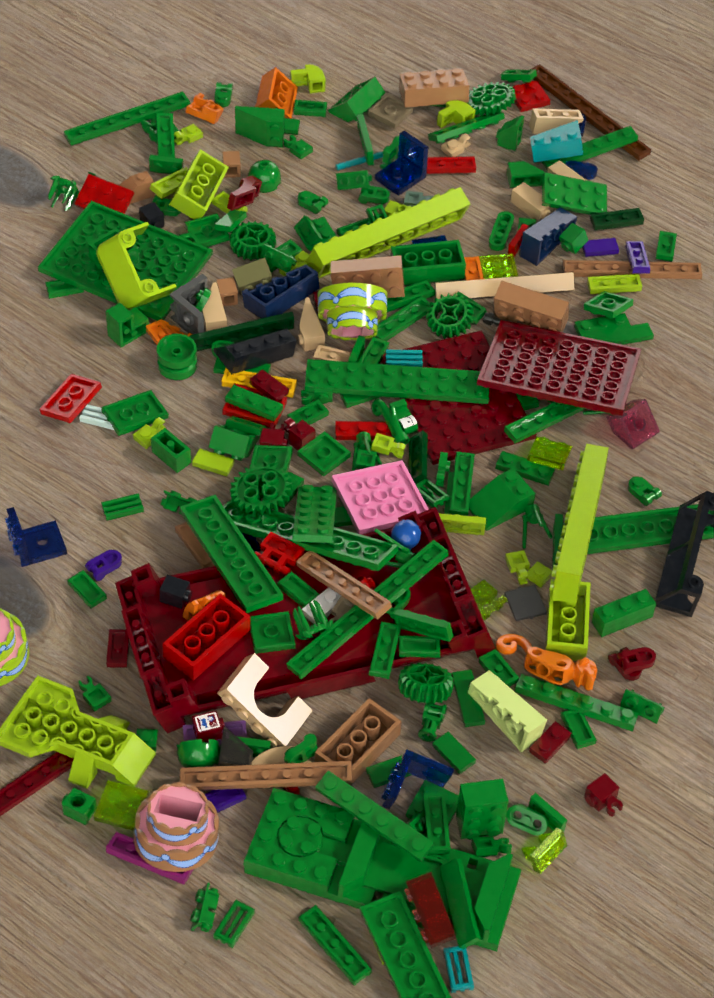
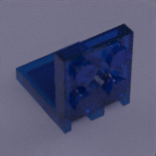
M405 130L402 131L399 135L398 159L376 173L375 180L396 195H401L426 178L429 147Z
M15 508L6 509L7 517L4 519L8 529L6 530L9 541L13 543L14 555L19 556L22 567L67 554V549L56 520L22 530ZM41 540L47 541L44 545L38 544Z
M406 749L401 760L395 763L394 768H392L388 779L391 781L385 786L381 795V799L384 800L382 807L390 810L398 797L406 773L444 787L451 778L454 768Z

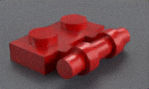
M270 532L260 544V550L264 552L261 554L255 551V554L264 566L267 565L273 568L275 572L285 575L289 574L291 570L285 565L288 563L295 566L296 561L304 554L303 547L273 532ZM271 556H274V557L278 558L279 560H278V561H275V560L271 559L270 557H271Z

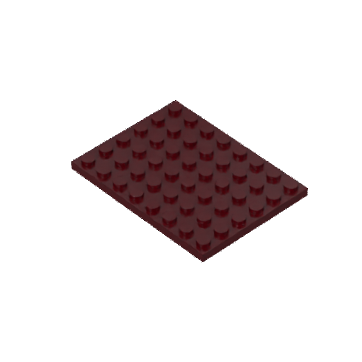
M501 320L478 376L477 385L623 416L641 354V348Z
M482 330L402 350H422L423 367L481 371L490 345ZM386 354L382 357L383 364H386ZM489 388L488 404L400 398V400L405 399L407 408L417 421L418 430L416 433L423 430L428 434L427 456L432 465L439 464L440 452L448 453L447 460L451 461L455 460L456 451L479 454L515 444L504 432V428L527 416L515 393L503 392L493 388ZM534 434L518 443L536 439L537 434Z

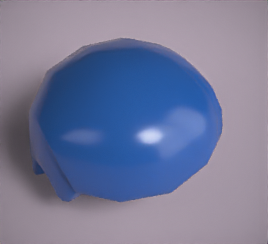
M401 520L392 528L391 538L410 550L418 545L420 541L421 530L419 525L412 520Z

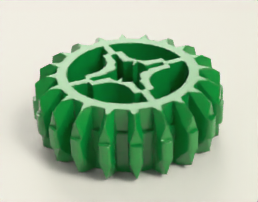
M256 220L254 223L248 221L246 224L242 222L241 226L238 225L232 230L230 247L233 253L237 254L238 258L243 257L244 260L250 259V261L252 259H259L263 244L271 245L275 248L276 235L273 228H269L268 224L263 225V222L257 223Z
M449 292L446 297L442 294L440 299L435 297V303L430 302V308H427L426 314L428 327L431 328L433 333L436 332L438 337L442 335L445 339L447 336L452 338L453 335L458 337L460 333L465 334L466 329L470 330V324L474 322V311L468 299L464 300L463 295L458 297L456 293L451 296ZM441 311L442 314L440 315V318L436 319L437 315ZM464 312L462 319L459 321L460 314Z
M417 662L416 665L410 664L409 666H404V669L401 670L398 678V688L405 698H410V701L415 700L418 703L435 704V702L442 703V701H446L448 697H451L454 682L452 674L447 669H442L441 666L427 664L426 662L425 664Z

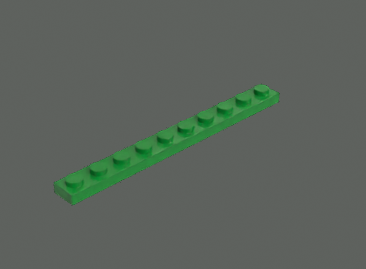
M435 540L431 541L376 587L374 591L388 599L391 603L394 602L448 556V550ZM355 605L332 624L328 631L325 630L286 663L287 668L300 679H303L374 619V617Z

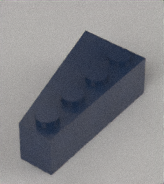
M560 207L525 230L520 245V257L537 266L561 243L559 236L571 223L576 225L577 216Z
M304 265L287 272L284 277L272 278L270 283L265 285L260 283L253 290H243L244 308L261 319L282 314L314 291L320 289L318 272L308 265Z

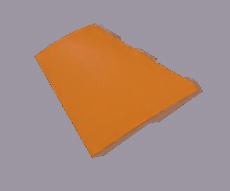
M197 94L194 97L193 103L186 107L185 112L215 124L219 120L224 108L215 104L212 100L203 99L204 94Z
M217 590L188 603L184 609L183 617L189 621L220 593L225 596V593Z

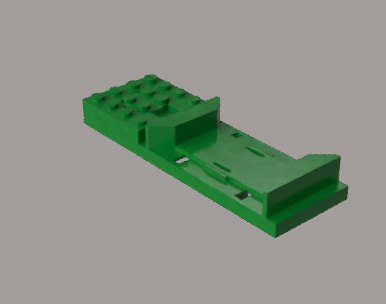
M277 788L272 790L244 859V873L358 909L372 902L376 890L383 892L382 898L401 890L419 928L457 939L455 929L448 926L451 912L440 867L455 858H459L462 860L481 938L474 945L496 952L522 869L511 866L513 854L510 853L493 861L450 848V854H427L424 860L419 862L399 847L392 845V842L369 826L355 819L353 815L343 808ZM468 864H471L476 866V869L474 870L468 868L467 866Z

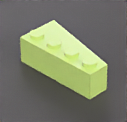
M488 670L470 683L468 694L482 707L484 712L520 752L526 750L541 737L547 719L501 681L498 676Z

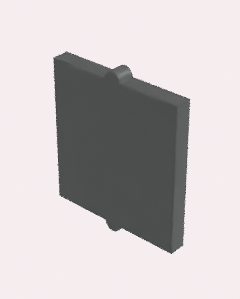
M535 585L523 588L518 587V589L504 592L516 621L528 618L533 619V617L547 614V610Z

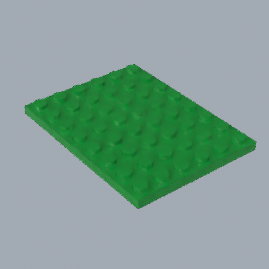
M91 201L40 263L38 272L118 304L104 271L89 259L88 244L114 228L123 231L145 222ZM149 224L143 234L136 236L135 245L139 247V262L134 267L140 281L152 279L157 283L159 289L176 284L175 291L193 278H196L213 255V249ZM168 295L136 308L145 316L154 320H165L171 311L170 304L174 300Z

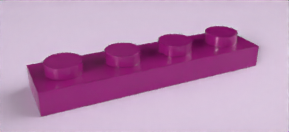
M118 832L114 834L106 846V853L185 885L193 870L169 872L151 866L136 851L133 838Z

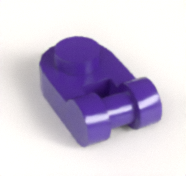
M108 550L89 560L85 567L89 572L93 573L92 576L96 581H100L105 575L121 566L122 556L117 550Z

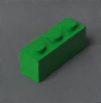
M643 589L595 608L591 623L602 638L652 618L656 602L647 589Z

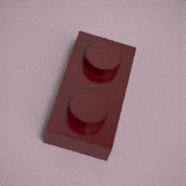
M263 369L250 378V385L271 400L278 402L289 394V388Z
M109 629L107 668H127L129 652L127 629Z
M555 721L530 747L529 752L546 764L571 738L572 733Z

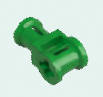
M425 704L422 716L423 726L418 732L419 738L426 742L436 740L437 736L435 733L437 729H440L441 723L444 721L447 705Z

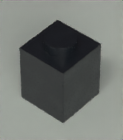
M155 202L139 208L141 221L148 222V224L158 228L165 227L164 213Z
M167 575L159 589L160 602L183 609L185 603L189 602L192 596L190 582Z

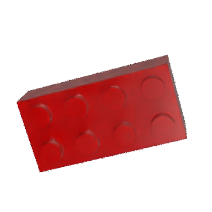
M220 593L163 642V657L194 681L250 631V615Z

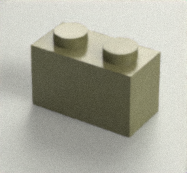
M265 258L232 269L240 294H242L243 290L248 289L250 291L255 289V286L260 283L265 285L272 282V275Z

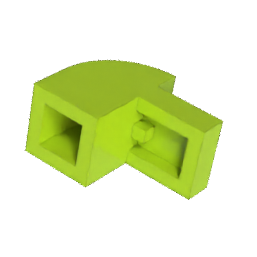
M305 64V69L290 70V80L296 86L307 85L309 94L325 92L326 79L324 72L318 66Z
M463 101L446 102V108L438 112L437 125L442 128L452 122L458 124L475 118V109Z

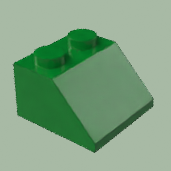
M225 424L216 425L213 429L209 448L214 449V453L221 455L225 453L231 454V458L242 461V458H249L260 436L225 426Z

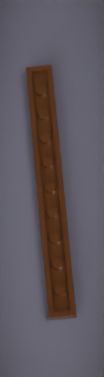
M539 64L532 68L537 73V76L533 78L534 81L537 80L543 88L572 110H580L583 118L604 135L623 129L622 126ZM639 139L636 142L621 147L638 161L651 154V149Z

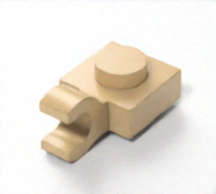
M465 133L458 141L452 139L442 144L441 150L448 157H456L462 154L464 148L470 145L467 140L471 137Z

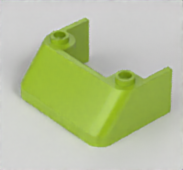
M148 222L119 232L101 243L96 250L97 257L117 302L121 303L128 310L166 297L177 287L176 284L159 289L157 283L152 279L140 281L126 249L135 244L136 236L144 233L149 226Z

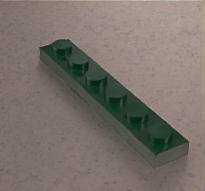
M293 312L282 313L189 335V337L196 343L198 352L210 349L213 342L218 340L238 342L277 330L294 329Z

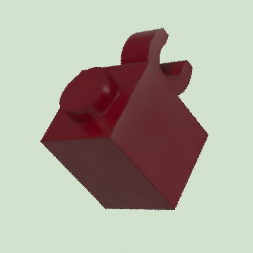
M290 417L284 421L287 425L284 427V430L289 433V444L297 451L316 437V430L303 419L297 424Z
M271 423L270 429L263 428L260 445L288 446V439L285 438L284 424H281L279 429L274 428V423Z
M606 773L586 786L584 798L587 804L594 807L598 812L606 807L607 814L613 817L615 810L612 807H617L620 811L623 808V803L616 799L620 787Z

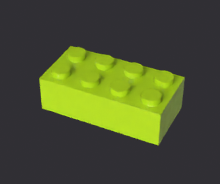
M200 149L192 160L169 205L193 220L202 218L229 167Z
M581 582L576 604L552 600L553 591H550L549 586L545 650L564 654L573 661L586 657L589 634L590 582Z

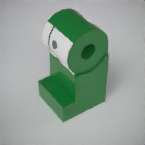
M405 399L390 403L389 409L391 410L390 407L392 405L395 406L402 430L406 434L416 432L418 424L407 408Z

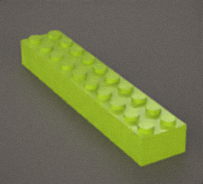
M461 187L457 189L451 188L445 194H437L428 201H420L416 206H407L399 213L393 212L387 218H378L370 225L364 224L355 231L349 230L343 236H335L326 243L320 242L316 244L306 263L318 272L320 279L331 274V261L373 257L391 249V246H399L461 220L471 204Z
M586 443L585 451L581 450L573 483L574 487L571 490V499H569L568 512H566L564 521L565 525L562 528V538L559 541V551L556 553L555 563L558 565L554 564L552 576L555 578L551 580L550 591H553L552 600L572 604L577 602L602 489L609 447Z

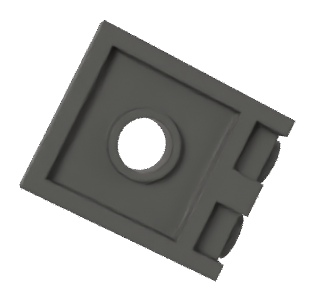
M203 273L170 294V297L174 300L170 304V309L175 312L171 319L188 334L204 332V315L193 306L197 301L195 297L198 291L204 288L208 289L207 277Z

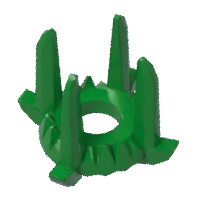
M52 176L50 179L53 180L48 199L51 200L54 192L56 194L51 207L53 208L60 194L64 193L62 203L70 196L64 211H68L75 198L79 195L76 181L60 178V176Z
M313 600L314 605L309 602L316 625L313 623L311 627L309 626L300 606H298V612L296 608L293 610V616L299 634L295 636L300 640H307V638L313 637L312 634L319 631L323 633L332 627L333 620L328 622L320 604L316 600Z

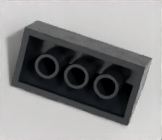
M283 329L214 348L213 351L229 372L235 374L266 363L269 364L292 357L297 340L288 329Z

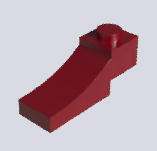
M253 175L241 179L239 188L230 193L227 208L233 211L252 204L254 198L259 196L262 181Z

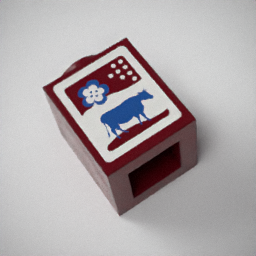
M217 710L192 716V727L196 739H202V742L206 743L209 742V739H222V730H225L223 718L218 717Z

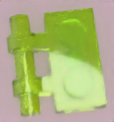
M484 579L471 588L483 620H487L491 613L495 610L499 611L503 608V604L507 602V598L504 595L495 598L498 591Z

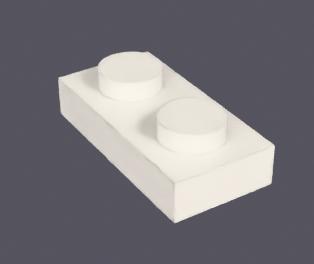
M328 587L314 600L318 601L327 617L341 595ZM308 604L302 609V612L308 620L316 625L310 605Z

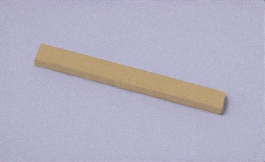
M574 272L435 283V295L438 299L441 298V294L446 297L449 292L453 296L458 291L469 298L495 296L501 281L540 293L575 290Z

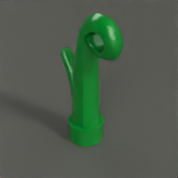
M375 399L371 405L372 413L377 417L381 414L383 415L393 438H395L394 442L407 445L410 439L400 426L395 406L392 405L390 410L384 401Z

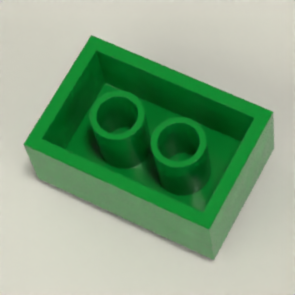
M503 779L460 784L456 820L461 839L472 840V837H495L503 834L509 802Z

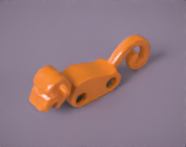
M505 634L497 639L495 647L502 654L510 655L515 653L517 645L524 649L526 653L524 668L529 673L552 684L563 685L573 679L577 688L582 685L587 691L593 689L597 666L589 658L584 657L573 662L571 658L564 654L532 647V644L526 638L517 634ZM529 666H536V669H531ZM554 678H561L562 681H557Z

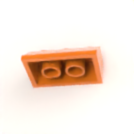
M275 67L262 76L255 107L285 109V118L292 119L298 87Z

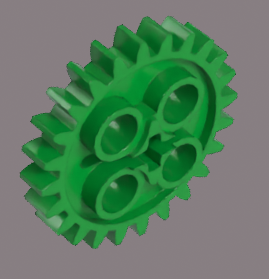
M490 82L488 85L484 83V86L478 85V88H472L473 91L469 90V102L467 104L475 109V115L479 113L480 116L483 114L488 116L490 113L495 115V112L501 113L502 109L507 110V107H511V104L515 103V89L509 84L505 85V82L501 84L499 82L495 84Z
M260 463L257 468L255 465H252L251 470L245 468L246 472H239V477H234L235 482L231 483L230 493L235 507L239 506V510H245L246 514L252 511L253 516L257 512H260L261 516H263L265 511L271 514L272 509L278 511V506H285L284 501L289 502V496H292L291 490H293L291 477H289L288 472H284L283 468L278 469L276 464L271 468L270 463L265 467ZM260 478H262V482H263V485H262L263 501H261V496H260V494H261Z

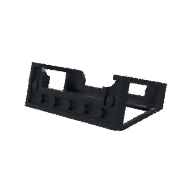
M706 491L679 507L655 598L656 607L689 617L693 616L704 586L703 580L699 576L693 575L704 529L707 526L714 528V515L708 514L709 510L714 511V493ZM700 500L697 510L687 508V506ZM688 595L695 597L693 604L689 601Z

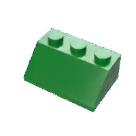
M373 77L354 86L329 108L328 112L346 122L352 120L356 122L358 114L368 112L372 105H375L382 99L381 97L386 92L377 78Z

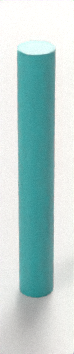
M381 151L374 153V160L383 158ZM363 156L336 164V170L339 171L366 163V158Z

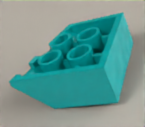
M578 120L530 137L534 163L583 155Z

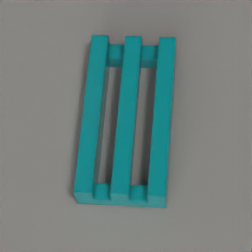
M386 349V365L423 367L422 350Z
M459 946L444 948L443 954L451 993H456V990H460V992L465 991V989H469V991L474 990L467 949L459 948ZM460 951L462 953L467 983L463 982L458 952ZM449 953L453 954L459 984H455Z

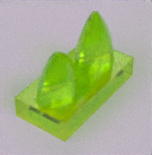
M556 828L552 833L539 835L540 845L538 847H522L523 855L532 863L535 872L541 874L568 846L563 830Z

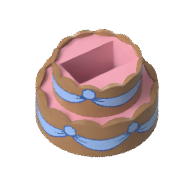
M181 782L162 785L145 799L137 810L133 835L136 851L145 862L164 871L184 872L202 866L214 855L218 845L219 817L216 808L207 800L205 794L193 785H186Z

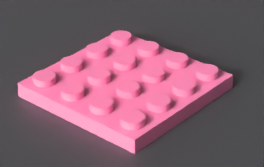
M403 460L332 475L331 481L358 534L375 532L374 529L376 528L378 530L393 528L399 522L398 517L415 510L417 514L429 510Z

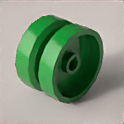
M170 334L159 341L157 345L158 370L161 375L171 380H183L195 373L197 369V348L192 338L183 334Z

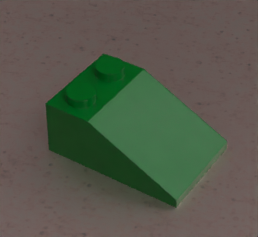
M235 106V133L267 147H283L285 109Z
M512 468L498 475L470 498L469 511L473 516L486 518L485 530L488 531L524 513L526 506L534 504L536 493L516 470Z

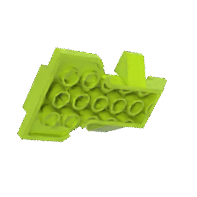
M38 675L0 727V746L29 758L50 751H56L73 758L68 780L86 789L97 775V768L115 775L116 780L135 787L156 755L155 751L135 733L127 730L130 725L129 721L113 715L97 719L80 712L72 688Z

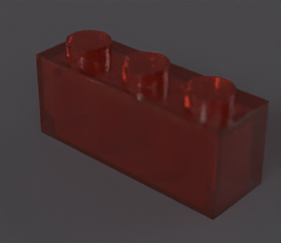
M429 872L406 881L408 888L404 889L408 902H414L416 909L412 910L416 922L422 923L424 930L420 931L425 943H429L432 949L456 939L454 929L432 873Z

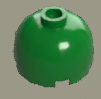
M257 161L252 164L248 171V176L253 175L262 181L261 193L275 191L277 186L281 184L280 169L272 161Z
M202 739L183 741L180 742V745H176L178 760L185 768L212 767L219 758V742L217 740L209 739V743L202 742Z

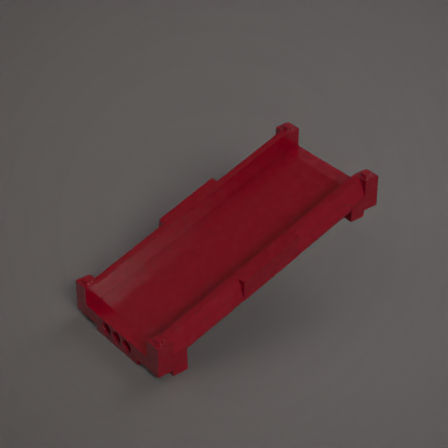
M433 507L419 514L415 510L398 517L399 521L404 519L414 521L421 530L420 541L410 552L417 554L433 540L448 550V556L409 588L411 592L410 601L403 610L450 622L453 638L450 642L440 640V658L473 650L479 658L496 649L437 508ZM392 528L380 530L391 537ZM376 532L361 534L364 536L389 542ZM396 555L389 562L397 563L398 561L395 560ZM271 556V557H270L271 559H273V560H275V561H278V560H279L278 558H276V557H274V556ZM321 556L355 579L363 575L366 579L370 576L377 587L399 569L384 565L379 571H373L365 567ZM149 563L131 570L132 576L116 582V589L123 609L121 611L137 668L145 685L153 716L167 734L186 725L184 717L230 707L222 701V697L217 692L243 659L254 654L250 631L194 681L163 657V642L188 622L183 617L184 609L188 603L220 590L225 593V597L244 611L216 566L170 575L190 582L192 596L190 601L185 603L183 609L160 602L159 589L166 576L159 578ZM288 563L285 565L291 569L290 572L292 571L319 594L328 588L300 569L297 564L295 566ZM267 565L264 566L276 584L286 576L283 573L275 572L273 568ZM281 590L283 593L282 601L247 613L250 616L289 611L296 644L295 649L256 654L269 669L255 686V701L286 693L289 694L291 699L298 696L304 699L376 682L375 677L369 675L381 621L395 624V620L390 618V615L387 613L383 614L379 619H372L303 679H300L287 668L286 663L322 634L319 631L312 634L313 637L307 638V640H300L295 636L299 634L293 616V610L296 608L298 612V606L300 605ZM330 614L326 618L329 622L330 619L334 618L335 616ZM306 618L309 626L311 627L313 623ZM401 629L399 636H426V635H422V634H418V633H415V632H411V631H408V630ZM398 639L392 669L438 658L399 657Z

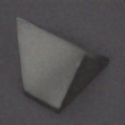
M224 726L215 766L252 765L253 750Z

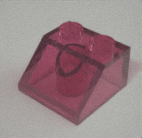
M646 399L632 400L627 403L623 416L612 414L606 416L613 433L631 449L636 448L660 432Z

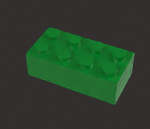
M459 240L391 246L390 256L401 255L404 285L416 284L425 280L431 283L465 279L466 262Z

